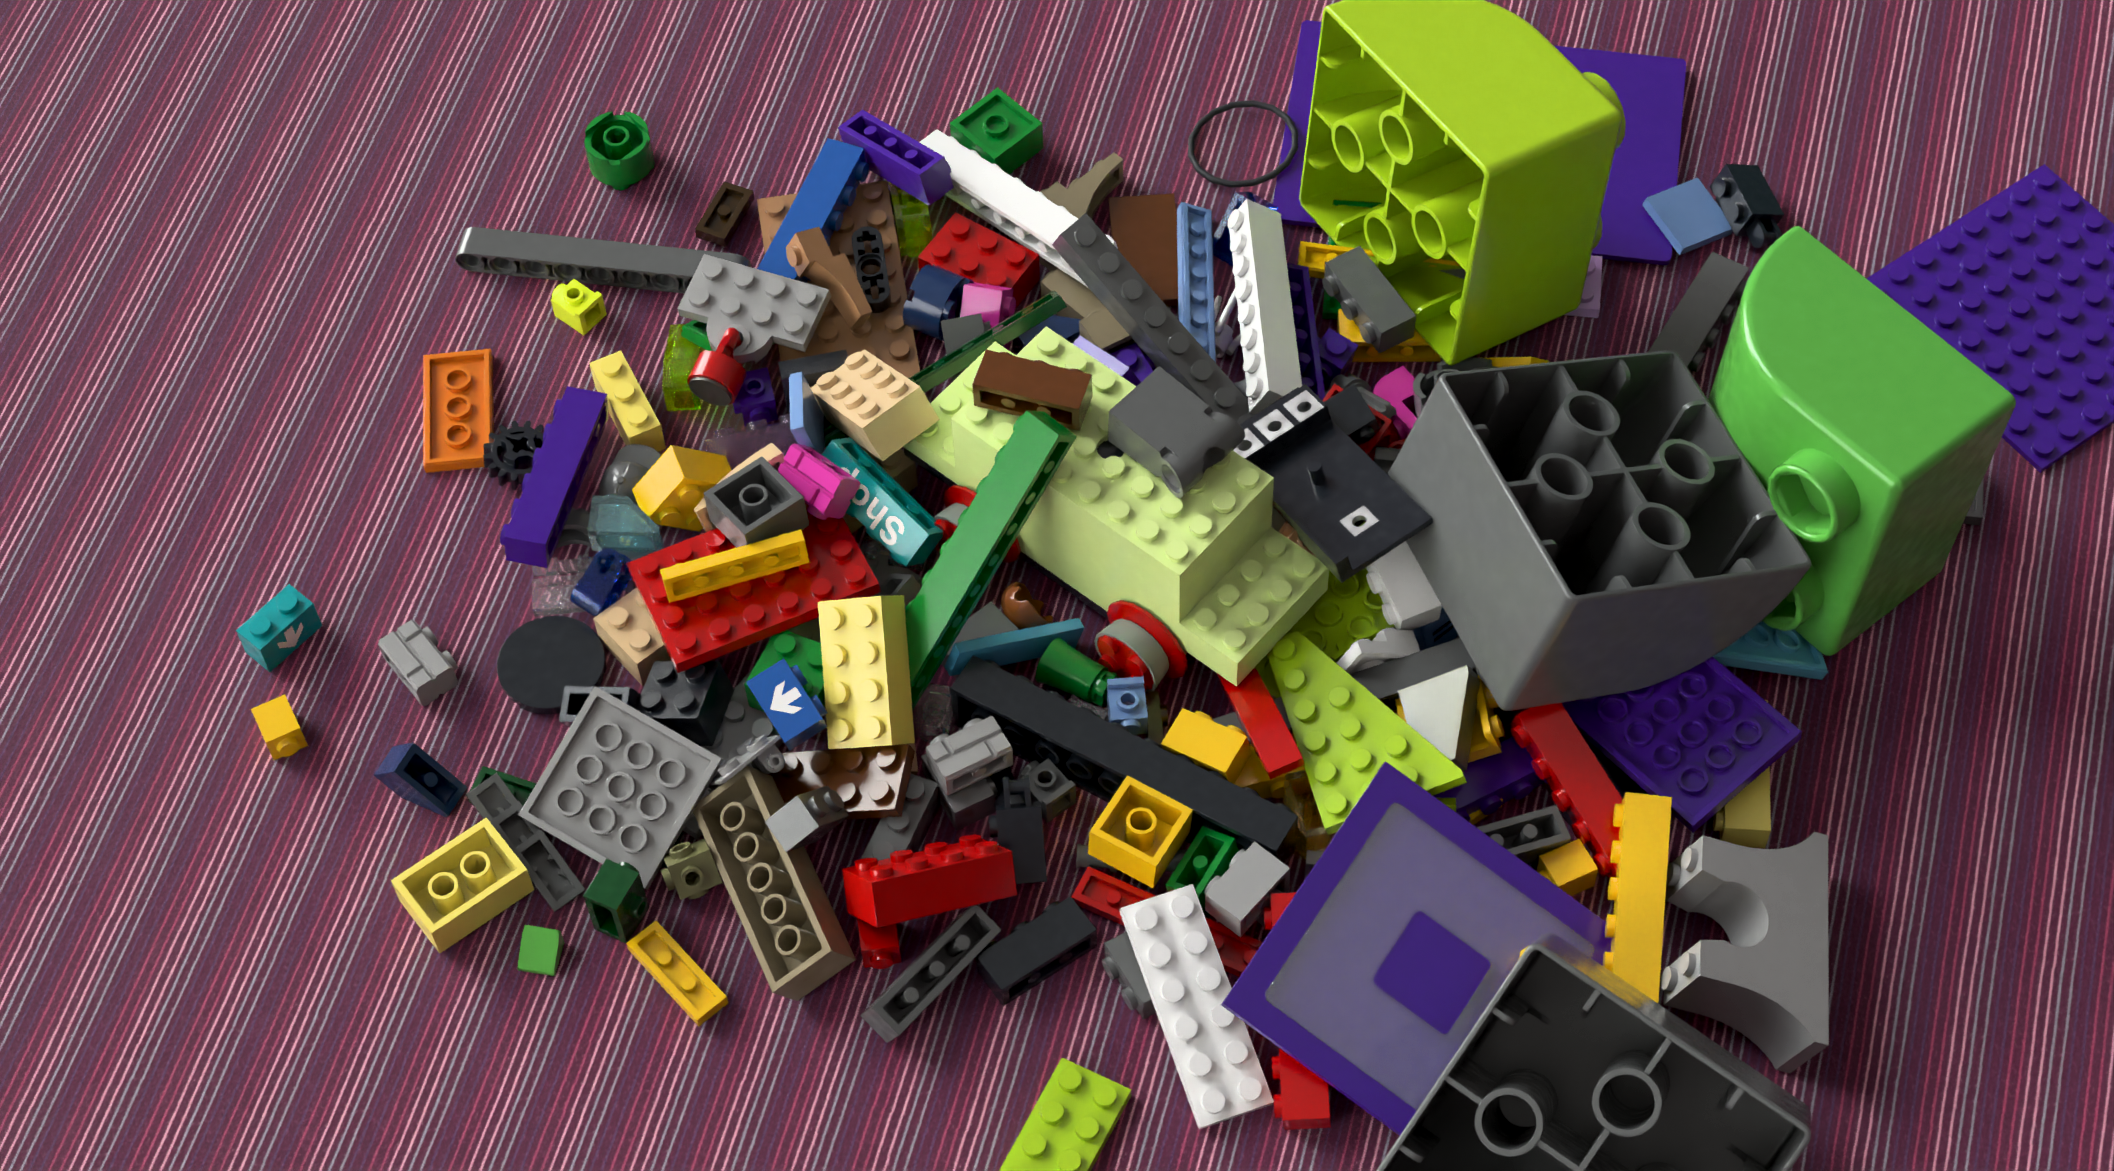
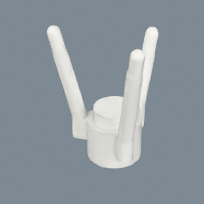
M1236 287L1221 317L1215 323L1216 358L1223 357L1225 353L1231 356L1237 346L1240 345L1241 334L1233 340V330L1225 324L1237 302L1235 297ZM1217 296L1214 302L1215 321L1222 302L1221 296Z

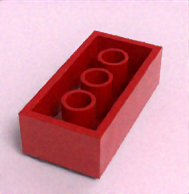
M981 835L962 836L959 838V843L947 845L945 842L930 843L925 845V850L915 853L911 850L895 851L890 853V858L879 861L877 858H863L856 860L855 866L842 869L848 913L877 928L1017 895L1012 851L997 845L996 841L982 839Z

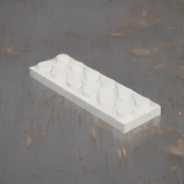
M1193 884L1122 907L1119 911L1199 1130L1272 1105L1274 1100L1245 1023L1221 1006L1232 988Z

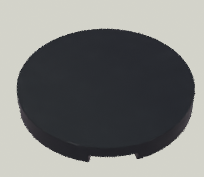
M546 616L523 624L506 639L497 659L498 678L502 689L508 697L526 711L545 715L560 713L564 686L600 687L606 671V656L598 635L585 623L566 616Z

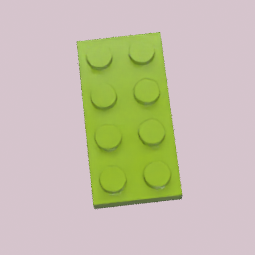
M1061 1058L999 1171H1091L1131 1097V1089L1065 1058Z

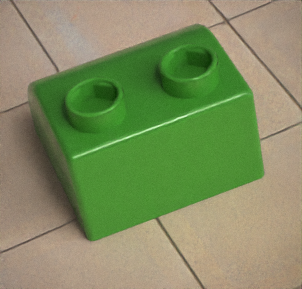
M1794 226L1780 236L1765 251L1753 268L1746 282L1708 398L1711 406L1768 492L1771 504L1778 517L1795 534L1812 562L1811 567L1800 582L1762 622L1771 628L1782 631L1795 630L1819 652L1832 656L1938 575L1944 567L2016 405L2014 396L2007 389L1800 226Z

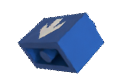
M783 658L746 682L789 751L827 728L822 716L827 714V711L816 694L811 698L807 695L803 686L808 682L797 664L790 668Z

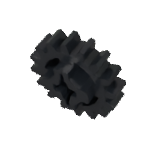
M527 420L524 427H519L516 421H512V428L507 429L505 426L500 425L499 435L490 433L489 443H484L483 446L484 467L488 468L489 477L495 478L498 476L500 486L511 482L512 490H516L518 485L523 483L525 474L532 471L534 452L536 448H541L543 445L544 426L540 424L533 429L531 428V422ZM499 454L502 455L503 463L498 458Z

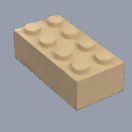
M865 349L851 354L842 366L833 372L822 375L817 380V384L811 387L828 422L851 437L881 461L887 459L940 420L919 385Z

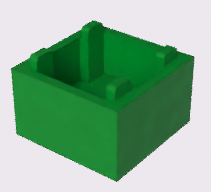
M998 87L950 122L952 137L969 150H975L991 164H997L1007 174L1012 173L1044 148L1042 122Z

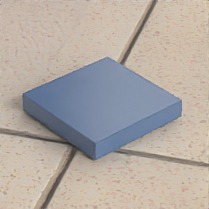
M1698 178L1649 196L1642 204L1679 255L1724 238L1733 232L1722 209Z
M803 373L790 374V430L798 444L810 446L822 455L825 450L824 414Z

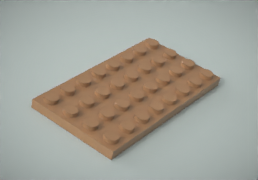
M887 180L858 185L854 203L850 207L847 206L840 229L834 231L830 238L829 248L833 256L842 253L846 254L857 278L852 235L861 227L876 228L881 233L891 294L889 308L881 313H872L862 327L850 330L840 311L830 299L806 351L803 352L778 344L781 361L840 350H847L849 357L851 354L865 349L907 378L920 372L913 329L903 323V309L908 298ZM798 193L757 199L765 253ZM865 241V253H872L870 241ZM868 265L862 271L865 274L872 275L879 272L880 267ZM808 281V282H807V283H809V284L816 285V284H815L814 282H812V281ZM877 286L871 287L872 298L878 299Z

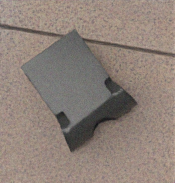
M1160 366L1109 411L1108 441L1155 476H1161L1167 488L1178 498H1182L1203 478L1207 468L1223 460L1245 438V432L1239 423L1225 414L1212 412L1208 404Z

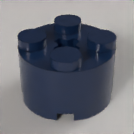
M925 265L916 275L910 289L915 291L912 301L907 299L905 301L903 323L916 331L944 341L941 321L960 317L964 284L974 283V281L939 266Z

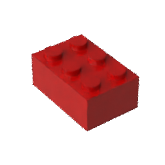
M956 212L918 256L919 271L929 264L964 276L976 283L1013 288L1012 297L1016 300L1015 309L1040 280L1038 253Z

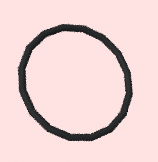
M1255 100L1230 102L1211 110L1196 123L1188 138V157L1196 172L1211 183L1230 188L1252 187L1274 179L1290 165L1298 150V130L1290 116L1272 104ZM1256 107L1272 111L1285 120L1292 133V147L1283 163L1271 173L1256 179L1229 181L1214 177L1200 166L1194 155L1195 139L1202 126L1215 115L1230 109Z

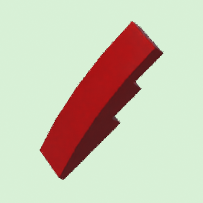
M1254 668L1237 687L1217 673L1237 718L1257 756H1259L1270 780L1305 765L1303 757L1257 669Z

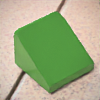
M525 925L522 932L518 971L555 976L565 943L561 931Z

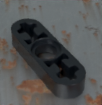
M861 227L852 235L857 280L871 307L872 313H881L887 310L891 304L882 236L876 228ZM865 241H870L872 253H865ZM868 265L880 267L879 272L872 275L865 274L862 270ZM877 286L878 299L872 298L871 287Z

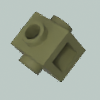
M705 839L692 844L690 842L677 844L664 857L667 868L660 871L668 890L671 891L676 888L681 900L687 897L689 899L699 898L705 895L709 888L723 883Z

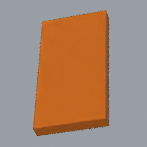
M481 349L423 355V466L425 472L484 467L483 446L484 443H489V434L494 433L492 350Z

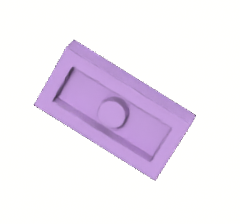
M1591 255L1580 305L1576 310L1565 315L1599 317L1602 256Z

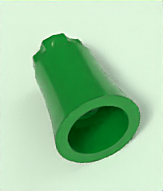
M1060 637L1054 639L1044 651L1035 675L1036 682L1059 689L1088 703H1095L1100 707L1107 706V679L1120 678L1117 674L1110 672L1107 667L1077 651Z

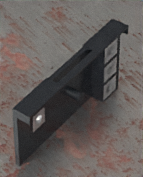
M1306 384L1300 388L1297 387L1240 424L1245 432V438L1233 451L1274 477L1273 507L1297 531L1298 537L1304 545L1341 583L1433 523L1432 518L1331 420L1327 405ZM1359 520L1366 521L1363 526H1354V523Z

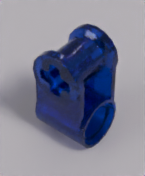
M610 548L598 551L583 577L574 586L570 601L596 617L620 598L632 579L626 564L632 560L628 556ZM612 564L617 566L614 572L610 569Z

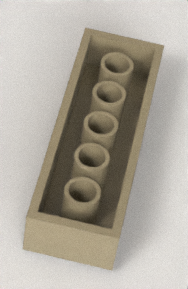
M747 765L727 782L701 799L693 813L772 993L799 1001L855 961L856 958L805 847L803 846L786 853L765 823L768 818L785 806L773 777Z

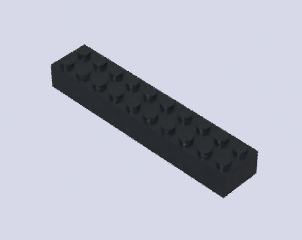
M973 655L950 688L955 726L963 729L966 723L975 718L984 720L993 716L1001 728V732L1004 733L1010 743L1013 755L1029 763L1037 760L1040 764L1049 758L1069 781L1072 780L1075 783L1076 787L1108 803L1128 775L1193 809L1190 833L1185 839L1190 844L1201 827L1204 826L1235 838L1239 851L1241 849L1246 851L1255 841L1285 865L1288 864L1296 851L1298 815L1294 814L1289 807L1261 798L1253 789L1248 787L1241 788L1229 782L1219 772L1207 771L1195 765L1191 759L1184 755H1174L1162 749L1154 740L1142 739L1130 733L1123 725L1116 722L1110 723L1098 717L1095 712L1087 707H1077L1067 702L1057 692H1047L1035 686L1028 678L1022 675L1015 676L1006 672L992 660H982Z

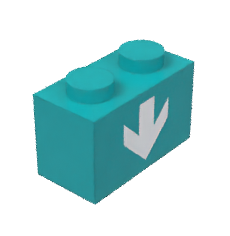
M288 584L240 626L236 632L245 652L268 672H271L321 628L322 623L314 604Z

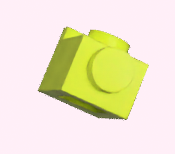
M575 279L567 285L564 283L559 284L552 293L551 303L554 315L583 336L607 315L602 294L598 291L594 293Z

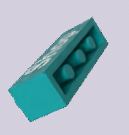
M851 437L831 440L822 455L859 480L861 484L854 498L850 499L851 503L846 513L851 517L857 518L866 527L867 534L874 540L881 542L890 551V556L897 563L906 567L924 563L943 537V531L933 524L936 520Z

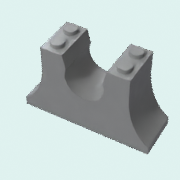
M1813 832L1803 842L1780 849L1751 848L1702 835L1672 863L1668 864L1666 901L1687 912H1698L1711 917L1724 929L1730 943L1725 940H1700L1670 966L1666 967L1660 981L1661 988L1664 990L1663 1005L1707 1016L1734 1028L1755 1043L1766 1054L1776 1070L1791 1073L1829 1046L1828 835Z

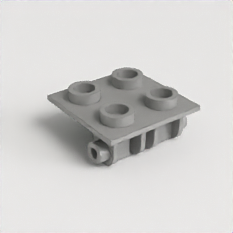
M761 735L757 739L753 736L746 740L736 749L739 755L729 761L724 759L709 786L724 784L747 765L766 774L782 770L785 760L774 744L781 739L780 735L771 737Z

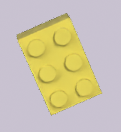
M487 818L391 880L399 901L439 953H442L534 891L527 868Z

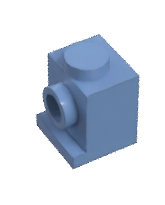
M1144 676L1107 679L1109 722L1123 725L1134 735L1147 734L1148 730Z

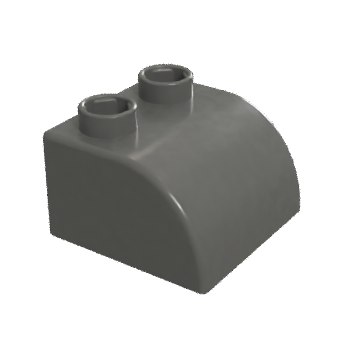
M1670 350L1444 373L1437 380L1388 472V475L1433 520L1431 525L1406 540L1471 656L1479 678L1490 690L1497 705L1506 711L1634 691L1682 674L1718 654L1760 623L1795 588L1812 563L1795 534L1778 517L1771 504L1768 492L1681 357Z
M1547 933L1525 949L1376 1171H1790L1810 1142L1811 1111L1805 1103L1579 949L1558 935Z

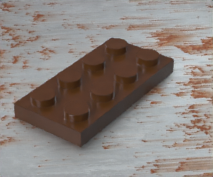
M909 744L782 753L785 760L784 767L779 772L774 773L773 779L785 805L797 795L829 786L831 790L836 791L841 796L844 802V809L849 815L845 820L883 818L888 816L899 817L902 815L915 755L914 749Z

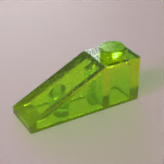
M889 182L901 256L918 257L933 239L928 206Z
M685 324L670 325L663 359L662 389L667 411L701 410L702 399L691 391L687 379L699 354L704 349L681 336L682 327Z

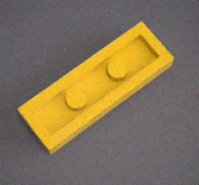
M654 921L626 943L632 955L698 1027L729 1003L727 996L657 921Z

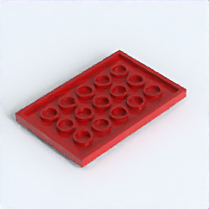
M807 511L809 526L801 531L805 539L810 563L669 603L660 569L736 548L718 528L626 563L630 576L677 672H683L818 618V602L870 597L880 593L879 582L843 517L840 519L827 517L826 520H822Z

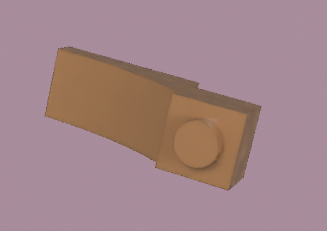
M820 227L795 233L786 247L788 262L795 268L799 278L806 276L817 286L829 289L830 299L840 311L849 329L862 327L872 314V310L846 254L832 255Z

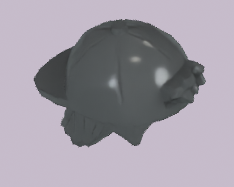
M630 444L618 451L612 464L605 470L600 483L599 499L603 510L599 514L604 521L611 520V522L622 523L623 521H631L642 516L632 489L661 457L660 453L654 448L641 444Z

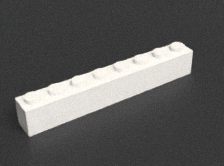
M938 129L920 141L921 144L944 156L950 165V176L954 188L947 192L946 196L1087 286L1052 246L1057 237L1078 218L1070 214L1065 207L1054 204L1041 192H1035L1019 178H1013L1005 173L997 164H991L983 159L975 150H969L954 137L947 136ZM1105 234V235L1107 236V238H1108V239L1114 244V246L1118 249L1117 244H1116V242L1114 241V239H1113L1112 237H1110L1109 235Z
M1246 199L1238 210L1235 209L1228 219V228L1231 240L1230 250L1232 251L1233 274L1235 276V297L1237 298L1239 313L1238 321L1240 322L1241 331L1240 344L1244 359L1243 370L1245 371L1247 386L1246 395L1248 396L1249 412L1257 414L1297 387L1300 388L1302 381L1281 213Z

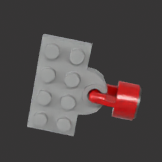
M704 254L677 308L679 316L707 324L706 331L711 351H703L699 354L688 376L687 383L691 391L708 403L719 406L730 405L735 402L747 376L743 368L745 362L754 360L757 363L767 355L773 343L805 352L831 298L830 290Z

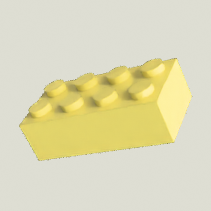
M904 595L873 596L818 602L825 707L827 711L828 748L843 749L915 743Z

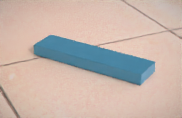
M1079 618L956 642L944 667L949 676H953L962 672L973 655L982 660H992L999 666L1040 658L1049 644L1059 637L1075 648L1085 627Z

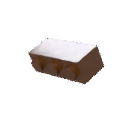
M987 349L972 383L974 406L1015 416H1021L1026 410L1042 411L1065 428L1077 431L1081 429L1093 397L1092 374L1084 373L1078 369H1067L1050 365L1041 360L1033 361L1016 357L1008 352H995Z

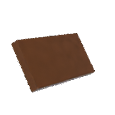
M1174 193L1108 197L1111 237L1116 242L1118 250L1167 307L1178 306L1177 216Z

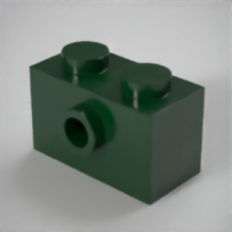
M606 859L583 895L594 929L624 943L631 939L649 909L639 871L626 862H619L618 864Z

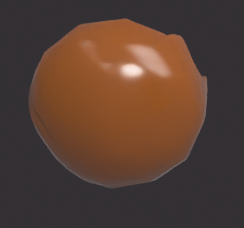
M1014 582L1004 590L1001 600L1003 613L1019 630L1053 623V616L1041 615L1044 602L1032 599L1024 583Z

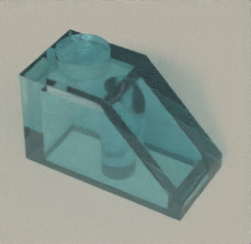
M616 494L592 496L587 530L592 551L656 552L664 548L659 526L628 496Z

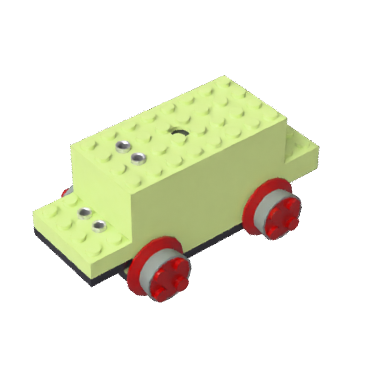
M1045 327L1017 355L994 342L987 350L1008 352L1016 357L1033 361L1041 360L1050 365L1067 369H1078L1084 373L1092 374L1093 397L1080 431L1067 428L1077 436L1002 562L1010 563L1020 557L1107 618L1110 625L1096 634L1094 640L1096 650L1101 657L1098 663L1107 667L1110 672L1117 674L1120 678L1144 676L1145 692L1154 691L1163 677L1172 679L1183 677L1188 668L1187 660L1191 656L1237 687L1328 589L1329 569L1317 557L1279 532L1286 520L1273 507L1274 477L1236 452L1231 451L1223 460L1207 468L1203 478L1182 498H1178L1167 488L1161 476H1155L1108 441L1109 411L1136 387L1134 384L1048 327ZM985 351L930 403L940 420L903 446L905 456L950 486L945 490L943 498L946 509L933 517L936 520L933 524L943 531V537L935 547L939 554L942 545L952 537L958 527V519L961 513L974 500L978 484L983 478L988 476L995 464L997 452L1007 444L1014 432L1013 426L1020 417L974 406L972 383Z

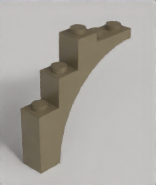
M1113 152L1106 159L1098 161L1081 178L1073 180L1068 188H1065L1057 181L1048 189H1043L1040 192L1054 204L1065 207L1076 218L1079 219L1087 213L1093 219L1095 212L1107 195L1123 181V159ZM1039 256V262L1050 270L1040 282L1041 298L1052 291H1056L1067 306L1056 313L1057 316L1082 320L1088 314L1106 308L1087 286Z

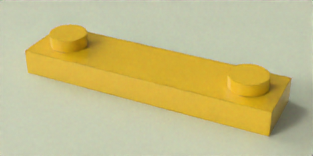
M800 529L685 563H678L671 567L660 569L669 603L810 562L805 539Z

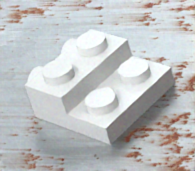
M1386 628L1379 631L1372 641L1370 639L1355 641L1336 663L1347 673L1352 674L1419 652L1420 649L1413 630Z

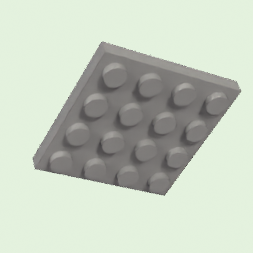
M594 686L518 815L602 864L606 859L618 864L619 862L629 863L639 871L643 887L648 890L664 863V857L674 846L724 760Z

